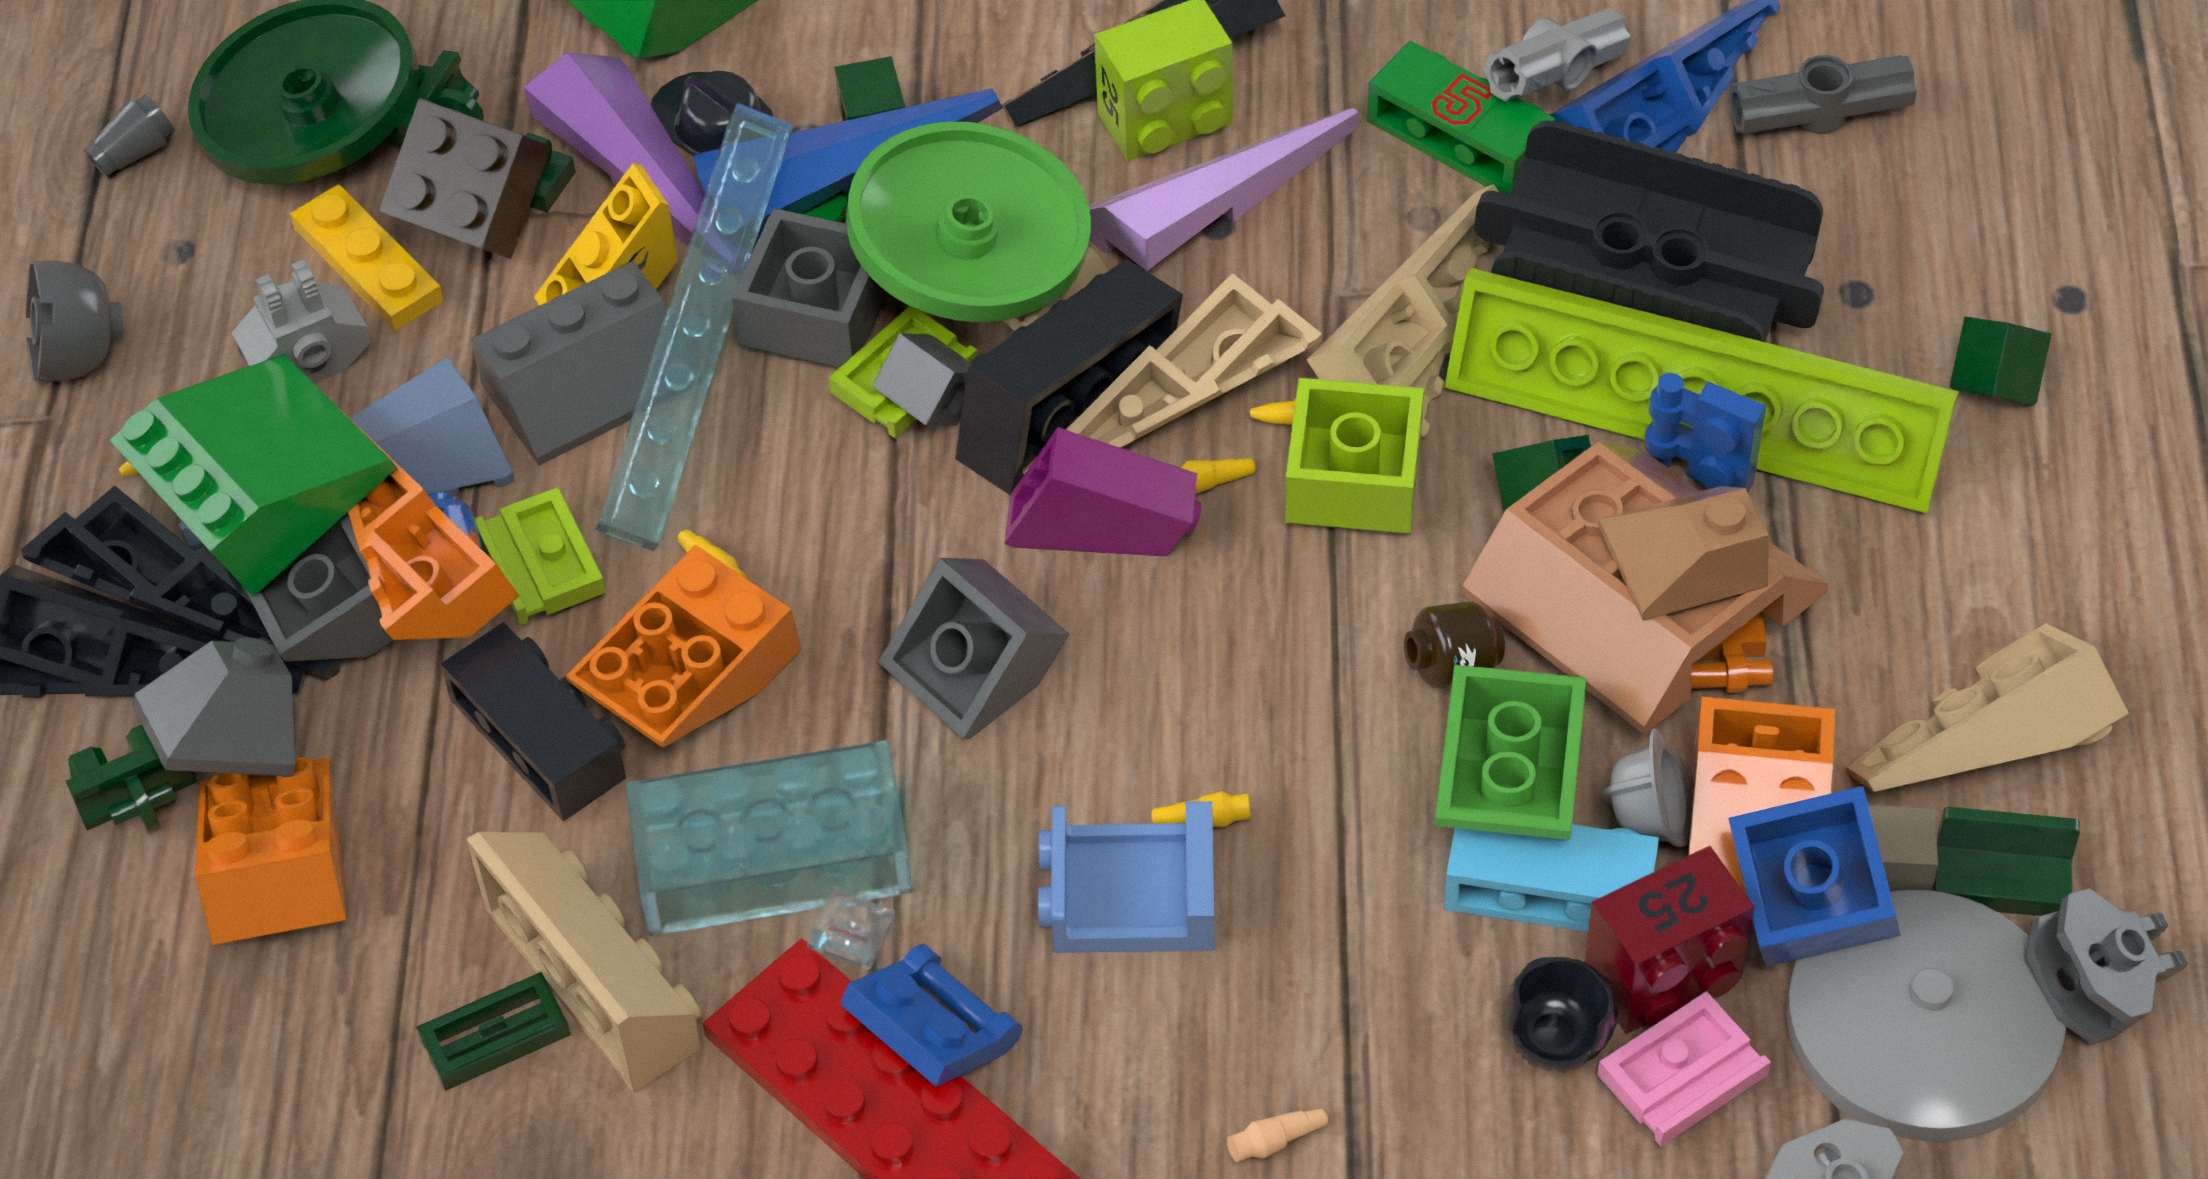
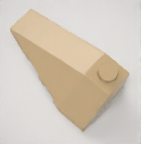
M2045 623L1991 655L1975 667L1981 679L1971 687L1957 691V689H1947L1933 700L1936 705L1934 709L1935 714L1927 721L1914 720L1900 725L1848 765L1847 769L1851 777L1873 792L2066 749L2075 745H2088L2109 734L2112 730L2111 724L2126 716L2129 712L2095 646Z

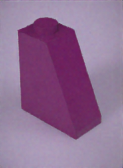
M1058 427L1010 495L1004 544L1014 548L1167 557L1182 536H1191L1198 524L1201 514V502L1195 499L1197 473Z

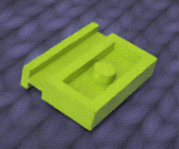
M911 306L829 377L831 394L872 423L880 422L888 428L889 435L895 439L917 419L876 390L874 381L899 333L930 334L969 362L977 356L976 348L971 345L966 348L957 341V335L921 310Z
M559 487L500 508L501 515L484 521L482 516L475 518L485 553L498 565L520 595L510 603L520 626L529 622L528 616L545 610L546 614L549 615L606 593L603 577Z

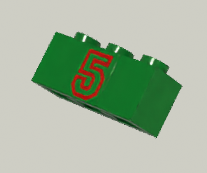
M1411 40L1368 82L1367 122L1483 186L1488 187L1494 184L1498 192L1510 195L1525 157L1527 137L1531 128L1541 121H1555L1554 117L1545 113L1538 106L1528 104L1517 97L1509 101L1498 98L1490 92L1488 79L1481 78L1455 65L1443 55L1431 52Z

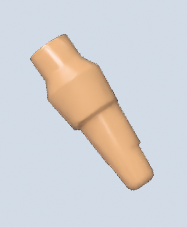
M1317 1108L1304 1112L1298 1110L1253 1121L1244 1131L1227 1137L1230 1155L1237 1163L1251 1157L1265 1159L1285 1148L1288 1142L1325 1127L1328 1124V1116L1324 1109Z

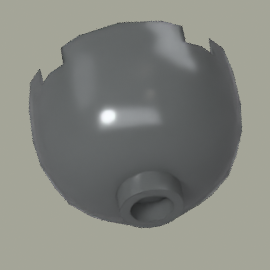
M44 260L33 261V264L29 265L25 306L26 318H30L31 338H26L32 379L34 381H66L81 378L95 371L108 354L110 339H121L123 314L121 303L110 302L105 283L95 272L76 263Z

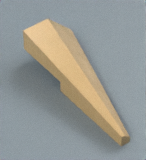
M1494 184L1476 191L1307 359V362L1320 380L1424 388L1421 438L1428 433L1431 425L1425 420L1430 401L1441 394L1445 382L1439 377L1445 355L1451 352L1465 276L1471 268L1475 267L1478 256L1487 252L1490 242L1476 235L1474 223L1476 207L1482 193L1485 191L1498 192Z

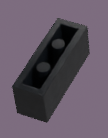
M502 622L440 663L451 702L563 822L626 779L621 751L625 749V742L617 728L608 718L603 716L597 720L589 712L581 691L569 683L566 676L559 680L549 670V664L544 653L530 637L521 640L505 622Z

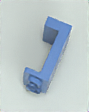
M1212 801L1185 802L1186 823L1070 825L1066 822V807L1052 806V830H1039L1040 870H1051V887H1039L1038 916L1039 927H1052L1053 952L1215 951Z

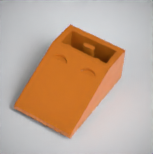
M695 544L566 675V679L569 683L664 748L758 695L801 651L791 608Z
M1701 696L1694 744L1687 856L1710 845L1746 894L1728 818L1831 794L1835 709Z
M305 757L295 758L293 776L218 773L211 779L199 781L195 879L212 945L346 920V888L329 757L316 760Z

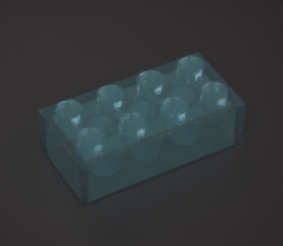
M888 740L625 782L639 890L649 936L913 893L908 848Z

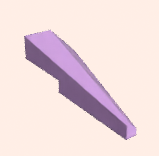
M1354 108L1337 112L1090 204L1091 234L1089 241L1105 254L1117 247L1148 271L1222 214L1232 222L1237 220L1358 129L1359 112Z

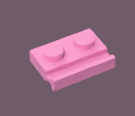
M1706 991L1600 1060L1597 1075L1640 1124L1645 1123L1655 1134L1654 1140L1662 1147L1767 1077L1771 1061L1765 1055L1760 1057L1750 1046L1751 1039Z

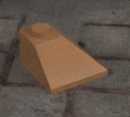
M1719 486L1599 519V529L1643 621L1768 587L1769 534L1746 488Z

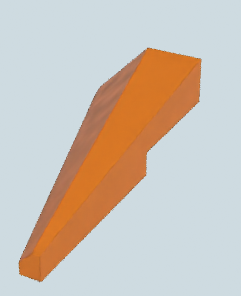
M354 423L397 467L348 511L359 552L366 560L370 573L369 587L371 593L378 601L381 611L380 625L392 640L470 638L520 595L498 565L434 504L425 490Z

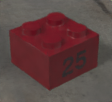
M1710 845L1592 901L1585 963L1595 967L1600 974L1607 977L1611 982L1619 1010L1617 1022L1625 1034L1647 1024L1650 1027L1654 1026L1706 991L1712 998L1720 997L1734 988L1742 978L1755 907Z

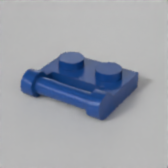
M923 943L909 951L903 960L848 983L840 1005L937 1087L1006 1054L1019 1040L1023 1027L1007 1012L996 1013L940 965L941 957ZM924 986L929 992H931L935 997H937L942 1003H944L958 1016L950 1013L934 998H932L927 992H925L921 987ZM961 1019H963L977 1032L974 1033L973 1031H971Z

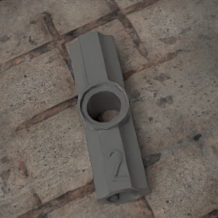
M1817 55L1808 58L1802 63L1798 73L1733 83L1730 86L1729 99L1732 120L1737 133L1747 134L1799 125L1812 133L1827 134L1840 128L1846 116L1914 105L1917 91L1914 82V69L1908 56L1898 55L1847 64L1838 57Z

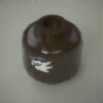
M1468 601L1428 606L1423 608L1415 617L1412 631L1406 633L1404 638V654L1409 667L1413 670L1417 669L1422 680L1432 688L1452 687L1454 665L1495 669L1496 665L1503 661L1505 654L1504 632L1498 618L1493 614L1489 615L1488 611L1477 602Z

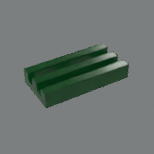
M542 971L416 1026L419 1038L428 1052L429 1059L437 1071L445 1091L571 1035L568 1023ZM539 999L541 1002L505 1019L501 1016L534 1000ZM480 1025L478 1031L441 1047L439 1042Z

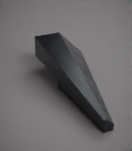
M1161 0L1155 5L1144 9L1125 23L1189 0ZM1205 0L1230 39L1286 16L1277 0ZM1095 43L1080 52L1082 56L1080 59L1060 71H1051L1040 79V83L1002 104L1015 126L1097 94Z
M115 485L76 519L64 512L21 549L22 558L28 562L230 642H235L239 638L249 637L274 645L245 588L220 561L202 546L196 551L191 549ZM282 658L284 663L324 679L334 677L340 672L339 659L286 662Z
M13 565L0 575V695H22V698L42 697L49 694H85V697L134 696L135 693L210 641L230 642L200 629L18 565ZM285 663L292 675V693H299L307 672Z

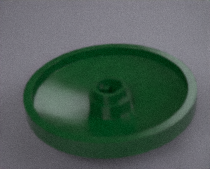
M299 0L267 11L245 23L223 40L209 55L197 73L189 94L188 118L190 126L207 158L218 169L232 177L251 183L277 185L318 178L335 172L360 159L377 147L397 127L408 111L417 90L419 80L417 55L402 24L389 11L377 4L366 0Z

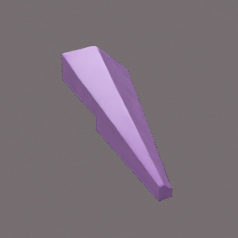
M566 53L524 86L533 118L609 174L613 188H615L632 163L642 165L669 204L674 236L731 279H734L745 270L747 265L744 257L734 241L727 235L708 198L626 64L619 57Z

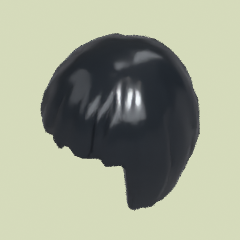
M1541 957L1527 963L1526 967L1522 969L1520 974L1511 983L1504 1003L1506 1031L1512 1040L1516 1053H1521L1522 1058L1527 1059L1528 1063L1533 1067H1541L1548 1072L1555 1070L1565 1073L1583 1067L1587 1061L1595 1059L1612 1038L1619 1013L1615 993L1609 979L1600 974L1595 967L1581 960L1568 957Z

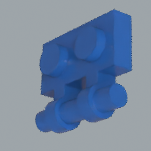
M1663 374L1658 380V386L1652 390L1649 399L1648 409L1653 421L1647 426L1644 445L1646 451L1667 468L1673 464L1675 456L1689 461L1687 477L1699 481L1709 489L1729 486L1746 488L1747 492H1749L1755 480L1766 405L1711 382H1707L1699 395L1683 388V379L1678 374ZM1682 421L1686 424H1689L1693 426V429L1683 424H1680L1679 422Z

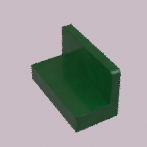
M1945 807L1937 833L1938 867L1933 891L1964 897L2001 913L2043 916L2060 911L2061 899L2072 893V859L2080 835V821L2075 818Z

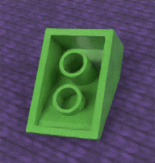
M1454 665L1435 826L1570 840L1586 678Z

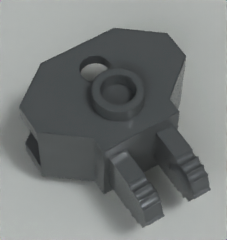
M2090 888L2069 893L2061 899L2060 911L2039 916L2031 922L2026 959L2056 1019L2092 1045L2115 1038L2152 1012L2155 982L2173 976L2184 970L2188 965L2182 951L2179 950L2158 956L2151 941L2159 937L2169 927L2162 913H2154L2140 918L2135 910L2124 913ZM2057 972H2062V980L2066 989L2059 984Z

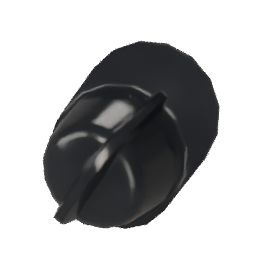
M717 70L681 75L663 85L652 98L651 107L673 143L694 156L775 136L776 123L772 110L756 95L755 90L744 78L732 72Z

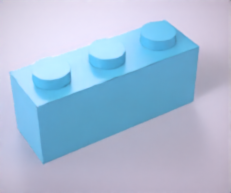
M1573 823L1570 840L1455 828L1446 874L1444 910L1588 932L1592 901L1654 872L1659 837L1640 835L1638 832L1627 828L1607 830L1574 825Z

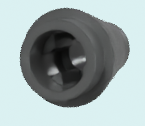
M144 94L135 102L128 99L95 137L92 144L84 149V152L93 165L105 177H108L114 171H118L166 146L165 138L171 135L175 129L155 102Z

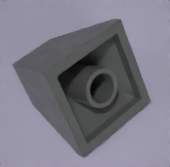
M249 637L239 638L235 642L210 641L134 694L132 706L165 770L293 776L295 769L292 675L274 645Z

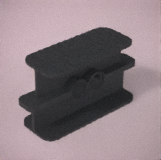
M1547 120L1534 125L1527 137L1525 157L1510 195L1497 191H1485L1482 193L1476 207L1474 223L1476 235L1485 241L1505 246L1503 253L1495 259L1491 273L1766 342L1773 321L1798 328H1811L1816 323L1824 294V287L1819 281L1805 276L1815 253L1823 217V207L1818 197L1812 192L1802 189L1797 185L1785 184L1779 180L1763 178L1753 173L1748 174L1741 172V170L1726 168L1716 163L1711 164L1698 158H1689L1683 156V154L1667 152L1661 148H1652L1642 143L1627 141L1624 138L1608 136L1602 132H1593L1587 128L1571 126L1565 122Z

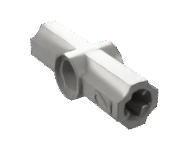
M1610 8L1563 26L1549 17H1543L1529 28L1521 42L1488 54L1483 73L1487 76L1490 83V92L1504 101H1509L1552 83L1557 84L1566 91H1574L1586 81L1595 66L1626 54L1631 36L1624 25V17Z

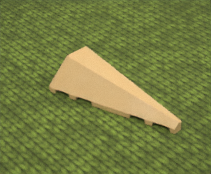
M1232 273L1157 350L1149 345L1066 430L1121 448L1315 346L1322 340V333L1281 300L1277 299L1271 304Z

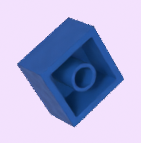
M1864 786L1728 818L1746 894L1755 907L1753 923L1766 967L1901 936Z

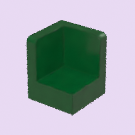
M892 56L834 67L838 105L842 121L906 108Z
M1964 316L1950 381L1951 389L2035 405L2038 400L2052 333L2008 322Z
M1589 435L1555 439L1492 453L1504 512L1527 493L1590 448Z

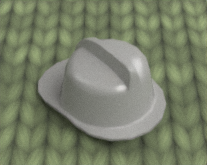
M1652 729L1649 746L1622 756L1614 764L1610 786L1602 791L1601 800L1604 804L1614 809L1616 819L1621 828L1634 830L1640 835L1659 837V841H1668L1675 847L1687 846L1692 791L1689 776L1676 748L1664 739L1659 730Z

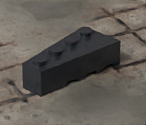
M1126 259L1105 274L1096 275L1086 287L1068 299L1056 302L1046 314L1028 326H1021L1016 329L1007 340L988 353L977 355L970 362L964 374L965 392L955 459L1011 495L1024 476L1022 470L1039 455L1058 427L1066 430L1149 345L1157 350L1177 329L1183 294Z

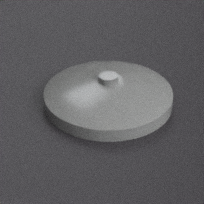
M1892 891L1890 893L1901 936L1796 960L1791 975L1786 1004L1787 1026L1793 1050L1801 1067L1816 1088L1837 1108L1859 1122L1889 1128L1894 1136L1918 1141L1940 1142L1973 1138L1994 1131L2019 1117L2034 1104L2051 1081L2062 1051L2066 1026L2056 1019L2026 959L2029 936L2012 921L1983 904L1957 895L1937 891Z

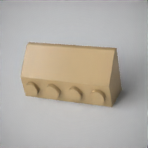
M476 832L466 839L486 911L536 973L542 971L553 994L633 1093L702 1049L696 1021L701 1019L702 1015L694 998L682 984H678L673 988L661 975L664 971L663 966L653 948L643 938L636 942L632 940L623 929L626 927V923L615 902L606 893L598 897L586 884L589 882V878L583 865L570 849L567 848L560 853L544 832Z

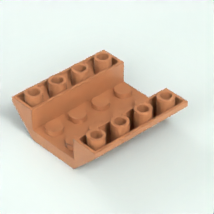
M1598 441L1506 509L1464 581L1462 593L1471 601L1483 606L1489 615L1493 614L1497 617L1503 626L1568 676L1585 677V689L1645 735L1691 699V665L1761 611L1782 627L1825 595L1828 592V583L1769 541L1768 587L1643 621L1599 529V519L1701 491L1644 450Z

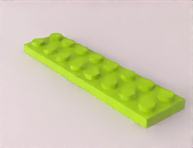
M1471 268L1466 274L1444 388L1645 440L1647 426L1653 421L1648 409L1652 390L1658 386V380L1663 374H1678L1683 379V388L1699 395L1707 382H1711L1766 405L1756 469L1927 514L1959 391ZM1682 421L1679 422L1680 424H1683L1693 429V426L1686 424Z

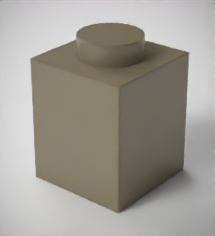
M1868 805L1890 892L1900 890L1932 891L1938 867L1936 808Z

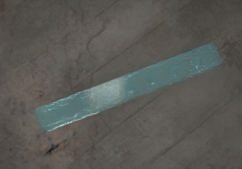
M739 103L736 104L731 113L595 527L597 531L653 552L659 545L734 311L732 297L752 255L792 131V124Z

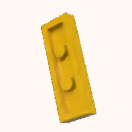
M340 184L290 213L294 230L394 332L444 301L441 286Z

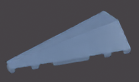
M448 357L350 417L427 494L444 492L448 493L451 497L458 496V491L461 487L488 481H494L497 487H501L515 481L509 463L477 397ZM184 522L178 524L185 544L194 551L198 550L201 546L203 547V543Z

